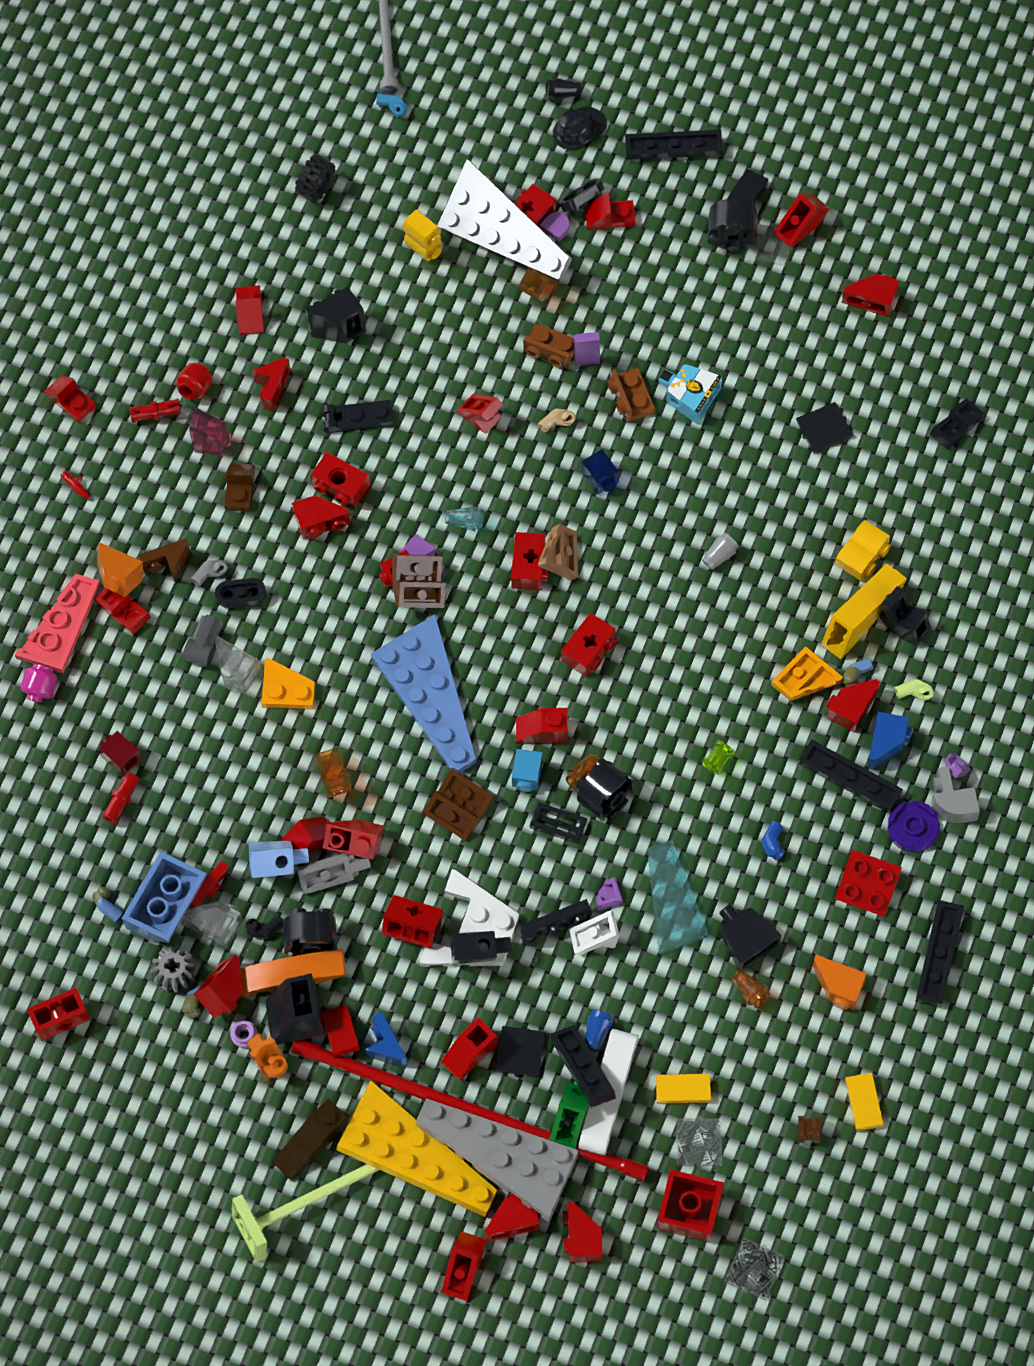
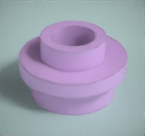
M240 1021L232 1027L231 1039L238 1047H249L247 1042L257 1035V1029L249 1021ZM243 1031L249 1033V1036L245 1039L239 1037Z

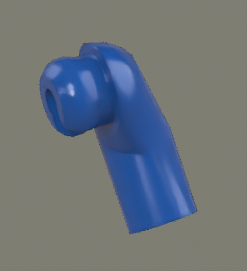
M772 821L762 838V846L769 857L779 860L784 855V848L780 847L777 838L783 826L776 821Z

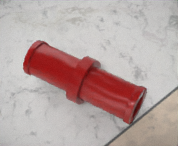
M179 399L159 403L151 401V404L129 407L132 423L148 419L157 421L160 420V417L182 414Z
M130 772L125 773L117 790L112 792V799L102 814V818L105 821L117 824L125 806H129L131 802L130 797L140 782L138 776Z

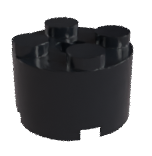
M728 199L714 203L709 210L708 243L726 249V252L729 254H738L741 249L757 243L758 215L756 206L742 199H736V203H728Z
M601 758L588 776L584 775L578 780L576 788L579 790L577 801L601 821H604L605 817L610 820L626 806L629 801L626 796L629 791L634 792L636 783L634 779L611 761Z
M304 908L292 909L290 915L283 920L284 953L288 955L291 952L292 956L337 950L336 918L333 916L332 910L328 908H322L317 911H306Z

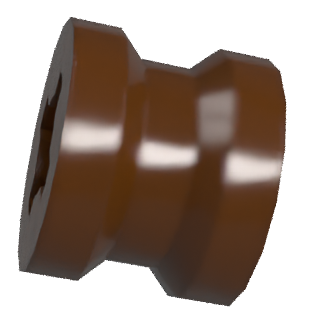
M798 1116V1143H804L808 1140L820 1144V1116H814L812 1119Z

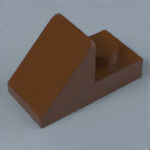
M230 463L225 473L227 481L225 510L250 512L255 465Z
M186 538L138 555L139 559L143 561L144 574L148 572L155 573L162 570L163 567L169 566L175 582L191 552Z

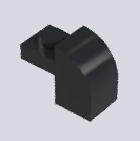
M896 586L891 594L885 597L882 604L883 611L879 614L881 621L896 636L917 646L931 628L927 613L911 606L906 591Z

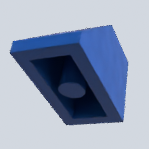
M878 712L867 769H874L903 751L904 742L910 743L912 727L907 726L909 717Z

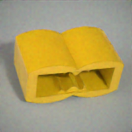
M416 209L404 220V243L425 261L429 262L431 259L437 258L442 251L441 229Z
M864 520L837 555L835 565L860 581L865 575L869 577L877 566L874 562L879 557H885L891 547L889 544L890 535Z

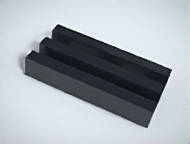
M538 802L529 826L530 829L579 845L588 818ZM542 811L578 823L579 827L541 815L540 812ZM537 820L576 833V835L537 822Z

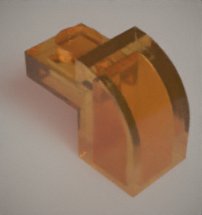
M528 267L517 289L544 302L552 295L559 283L557 282L558 279Z
M338 747L313 755L327 798L352 791V785Z

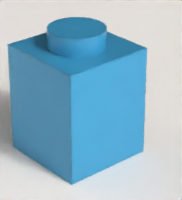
M516 749L512 772V787H516L523 792L538 790L543 763L542 752Z

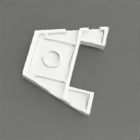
M452 869L445 888V894L470 901L459 933L495 931V938L510 937L512 942L520 915L471 880ZM434 943L432 949L425 947L419 962L420 966L443 965V967H452L451 948ZM486 943L477 944L480 951H488ZM507 953L497 954L495 961L456 965L503 966Z

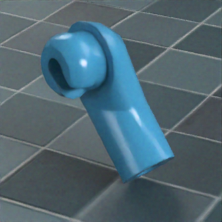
M377 94L376 105L388 106L396 117L405 116L407 106L400 96Z

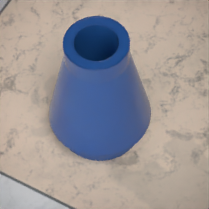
M592 1009L591 1015H588L585 1042L589 1049L600 1051V1047L613 1024L611 1022V1014Z

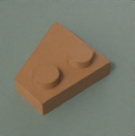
M561 524L552 527L538 566L568 580L578 578L577 531Z

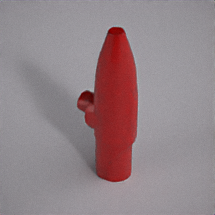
M67 470L61 473L60 476L72 490L87 500L90 499L88 492L80 483L83 480L80 476L76 479Z

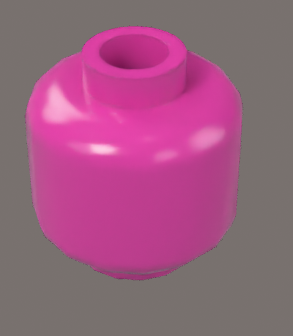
M33 664V667H28L25 670L21 691L28 694V700L42 703V699L52 698L57 676L53 673L52 668Z

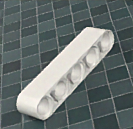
M616 1029L611 1030L601 1069L615 1090L616 1099L592 1108L589 1106L579 1141V1149L601 1155L606 1154L636 1050L638 1035Z

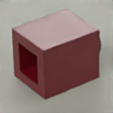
M118 731L113 735L105 737L99 747L102 758L123 777L126 772H130L142 760L139 750Z

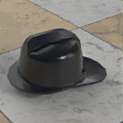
M593 107L569 110L555 124L553 139L563 149L576 150L604 133L607 127L606 118L601 111Z

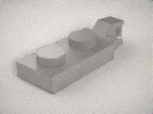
M343 853L296 867L303 894H308L354 880L353 877L359 875L358 871L370 868L371 864L368 858Z

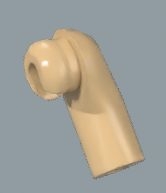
M554 409L538 423V426L546 433L554 425L570 426L574 423L576 417L570 410Z

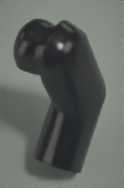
M276 915L268 923H261L252 918L246 922L245 928L251 937L268 939L283 927V919L280 915Z

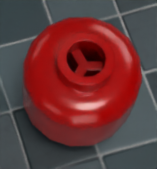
M198 363L186 365L176 379L178 392L189 400L203 397L213 382L209 369L205 365Z

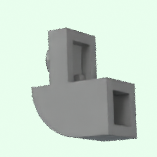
M949 767L938 768L937 775L933 778L935 791L931 801L933 810L940 818L950 823L977 821L980 810L975 787L954 790Z

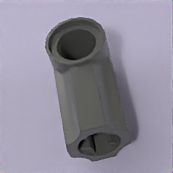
M208 614L201 616L193 638L189 639L185 645L183 661L206 668L211 665L215 653L214 646L223 626L222 621Z

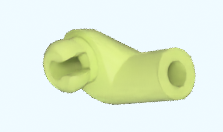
M918 679L894 687L898 699L912 695L925 701L931 699L934 694L930 685Z

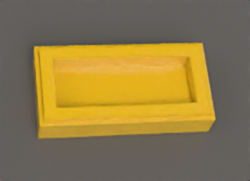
M867 1073L846 1077L845 1082L856 1131L883 1127L873 1074Z
M710 1074L656 1075L657 1104L711 1103Z

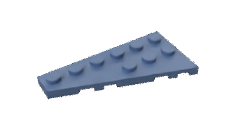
M434 614L372 652L371 658L449 769L455 768L462 772L476 763V757Z

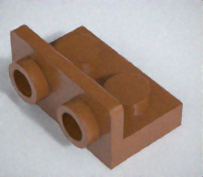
M535 323L529 337H525L523 340L524 352L532 358H541L549 361L555 367L569 369L575 357L573 337Z
M639 368L617 374L615 369L610 370V379L607 380L608 388L611 394H616L619 415L624 414L627 423L655 414L654 405Z

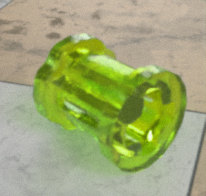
M717 740L714 744V749L708 757L703 758L701 763L710 772L721 775L723 772L722 767L729 758L733 757L735 752L729 745Z

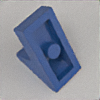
M380 1012L372 1017L374 1026L371 1027V1030L376 1040L380 1042L365 1050L367 1057L399 1067L407 1066L406 1056L383 1013Z

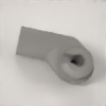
M221 560L205 561L190 579L195 585L200 587L207 577L223 576L227 572V564Z

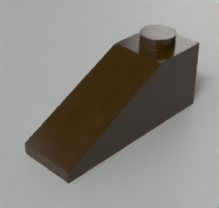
M328 1098L307 1118L272 1163L292 1181L347 1128L349 1124L347 1116Z

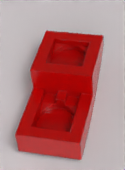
M105 588L94 598L97 604L133 635L151 618L150 614L135 603L129 594L124 597Z
M347 1005L321 1012L334 1057L360 1050Z

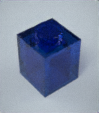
M603 449L581 461L582 474L598 495L604 491L609 492L613 490L619 483V471Z

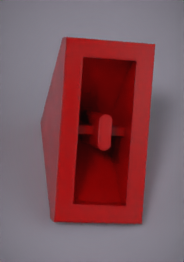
M324 816L301 819L280 841H291L293 849L308 848V855L323 847L328 821Z

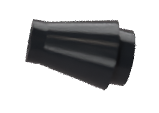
M556 77L547 79L545 84L546 98L556 101L580 96L581 83Z

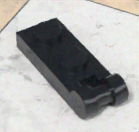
M390 400L338 406L327 404L321 408L322 416L325 417L323 430L326 433L393 426ZM341 416H342V420H343V421H336V420H335V417H341Z
M587 899L523 924L520 930L522 943L526 946H532L536 943L537 938L546 934L555 935L560 933L566 926L571 924L577 926L586 922L591 917V907Z

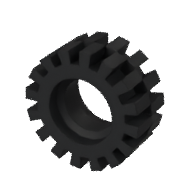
M315 154L310 157V160L305 162V167L302 166V172L298 173L297 176L299 179L295 182L296 193L312 202H317L323 197V193H327V188L331 186L332 183L330 182L335 177L333 174L336 173L334 163Z

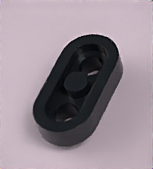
M596 178L565 195L559 200L563 212L575 213L582 208V204L598 199L602 196L604 186L601 180Z
M257 578L223 581L216 587L215 597L217 603L224 608L253 606L264 601L266 598V588L264 583ZM253 591L258 592L256 596L249 595ZM227 594L233 595L230 599H225L224 597Z

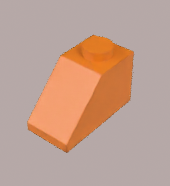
M103 543L98 544L97 565L104 588L126 597L142 582L143 561Z
M816 955L813 969L828 1000L833 1002V1005L843 1010L850 1008L854 1010L865 982L866 973Z

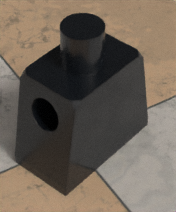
M729 904L719 912L726 922L720 928V937L739 972L780 944L781 934L754 909L747 908L739 914L733 905Z
M495 931L454 933L450 937L452 965L495 961L497 954L512 952L511 938H495ZM486 943L488 951H480L477 944Z

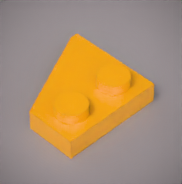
M805 646L771 681V686L789 701H793L840 684L843 677Z

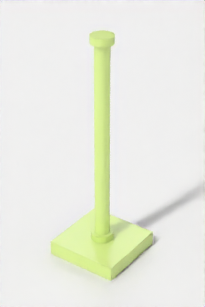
M366 1164L259 1218L253 1216L241 1194L232 1199V1217L255 1261L258 1262L266 1258L267 1241L262 1233V1228L379 1171V1169Z

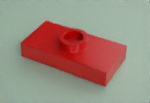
M220 861L203 881L189 906L193 911L196 912L208 896L212 899L220 890L221 886L219 883L229 871V866L225 862Z

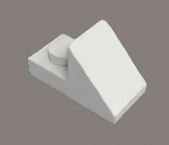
M611 910L569 929L574 953L578 955H583L601 946L615 948L619 938L614 911Z

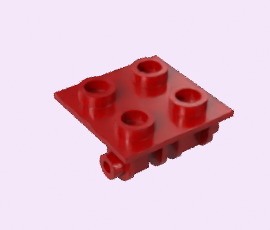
M852 849L835 899L885 917L902 867Z

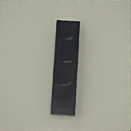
M701 130L625 134L626 160L723 155L722 131Z
M812 739L798 761V764L889 814L903 791L902 788Z
M942 900L937 902L916 1002L942 1007L964 905Z
M573 1025L551 1033V1042L590 1108L616 1099L615 1090L576 1026Z

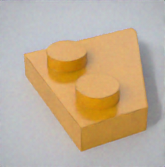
M265 658L262 708L314 709L315 682L269 658Z

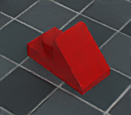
M606 193L585 206L587 230L635 226L633 200L610 202L609 193Z
M260 285L236 287L237 300L235 302L239 335L264 333Z
M287 358L279 359L252 372L254 382L263 385L260 391V399H262L263 409L273 412L290 374L291 368Z
M60 376L44 391V394L78 423L96 408L95 402L78 389L75 379L71 377Z
M472 394L460 406L457 412L480 431L487 433L501 419L498 410L503 404L498 397Z

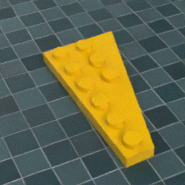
M370 1080L338 1143L337 1151L486 1217L497 1189L444 1143H439L417 1127L416 1119Z

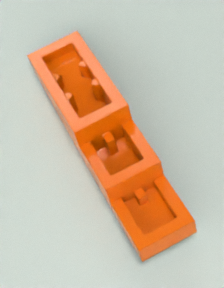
M339 949L316 952L240 968L243 990L241 997L263 991L273 993L285 979L311 973L315 984L347 976L344 951Z

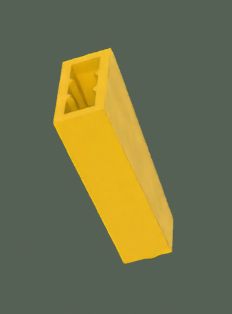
M885 564L832 615L821 645L841 660L879 618V614L883 611L882 604L885 597L891 594L896 586L903 589L907 578L898 570Z

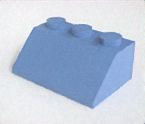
M160 851L122 917L126 929L148 940L169 942L205 880L207 873Z

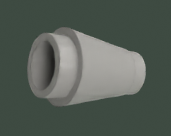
M724 533L722 536L718 535L702 559V562L709 569L714 570L715 567H718L736 554L735 550L739 545L727 533Z

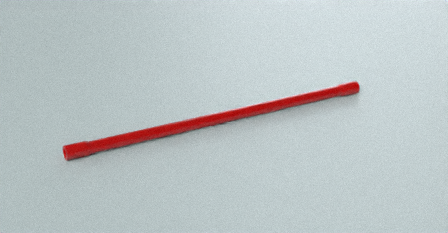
M301 1039L293 1044L292 1053L307 1059L320 1061L423 1100L427 1098L547 1140L550 1139V1131L342 1055L334 1057L331 1051L323 1049L314 1043ZM579 1142L576 1145L575 1149L578 1150V1156L617 1170L626 1176L643 1182L647 1177L650 1166L607 1152L605 1155L579 1149Z

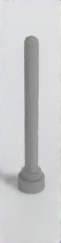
M379 0L384 76L380 81V92L382 94L396 95L399 93V81L393 74L388 0Z

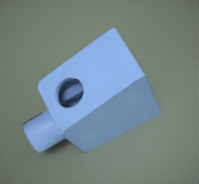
M291 841L248 842L249 865L252 878L293 874L294 865L309 864L308 848L293 849ZM279 856H285L283 860H276Z

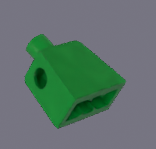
M567 1083L558 1106L549 1139L573 1149L576 1148L589 1109V1104L577 1084ZM566 1118L574 1119L573 1127L567 1126L564 1123Z

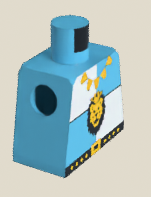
M686 364L682 366L677 375L665 369L659 378V383L668 387L666 401L691 421L698 424L719 393L722 385V376Z

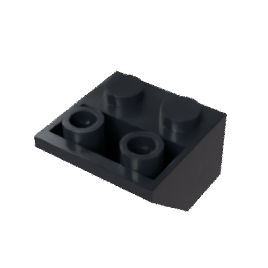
M348 286L342 290L334 291L322 301L312 303L306 309L309 334L314 338L346 344L367 332L363 307Z
M312 973L285 979L265 1000L270 1036L277 1045L324 1035L319 993Z

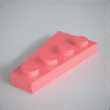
M75 574L58 596L57 602L52 609L48 610L42 617L43 621L37 629L33 630L27 637L28 641L22 649L19 648L16 652L15 658L31 664L50 667L54 671L64 673L100 587L99 580Z

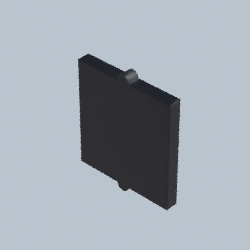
M836 402L796 418V422L803 433L802 438L807 440L814 454L853 438V433L846 422L847 417L842 415Z
M502 1026L495 1072L514 1074L516 1078L520 1075L539 1078L546 1032L529 1030L525 1026L522 1028Z

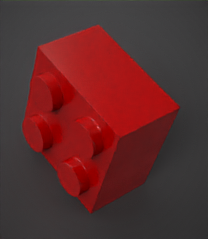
M670 1169L657 1219V1229L710 1242L724 1182Z

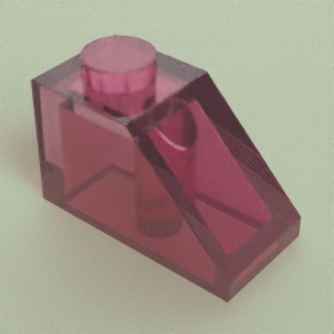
M193 408L189 432L194 452L224 456L225 448L230 447L231 432L227 431L226 423L198 408Z

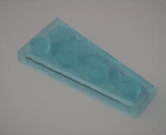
M672 840L647 848L658 954L708 938L707 929Z

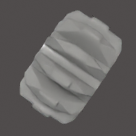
M171 946L168 954L160 950L159 955L161 959L155 958L152 961L155 967L151 969V974L156 976L154 979L155 984H162L164 991H167L172 986L173 991L176 993L179 990V985L187 989L188 984L186 980L194 981L195 979L194 974L191 973L196 970V965L191 963L193 960L192 955H185L183 948H180L175 953L174 948ZM177 966L176 972L170 973L172 971L171 967Z

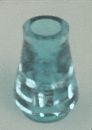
M474 506L446 510L445 523L447 525H454L471 531L482 529L484 521L482 509H477Z

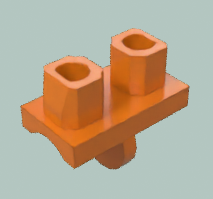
M258 1033L247 1042L252 1050L249 1053L266 1081H269L271 1077H280L286 1072L288 1064L271 1036L265 1040Z

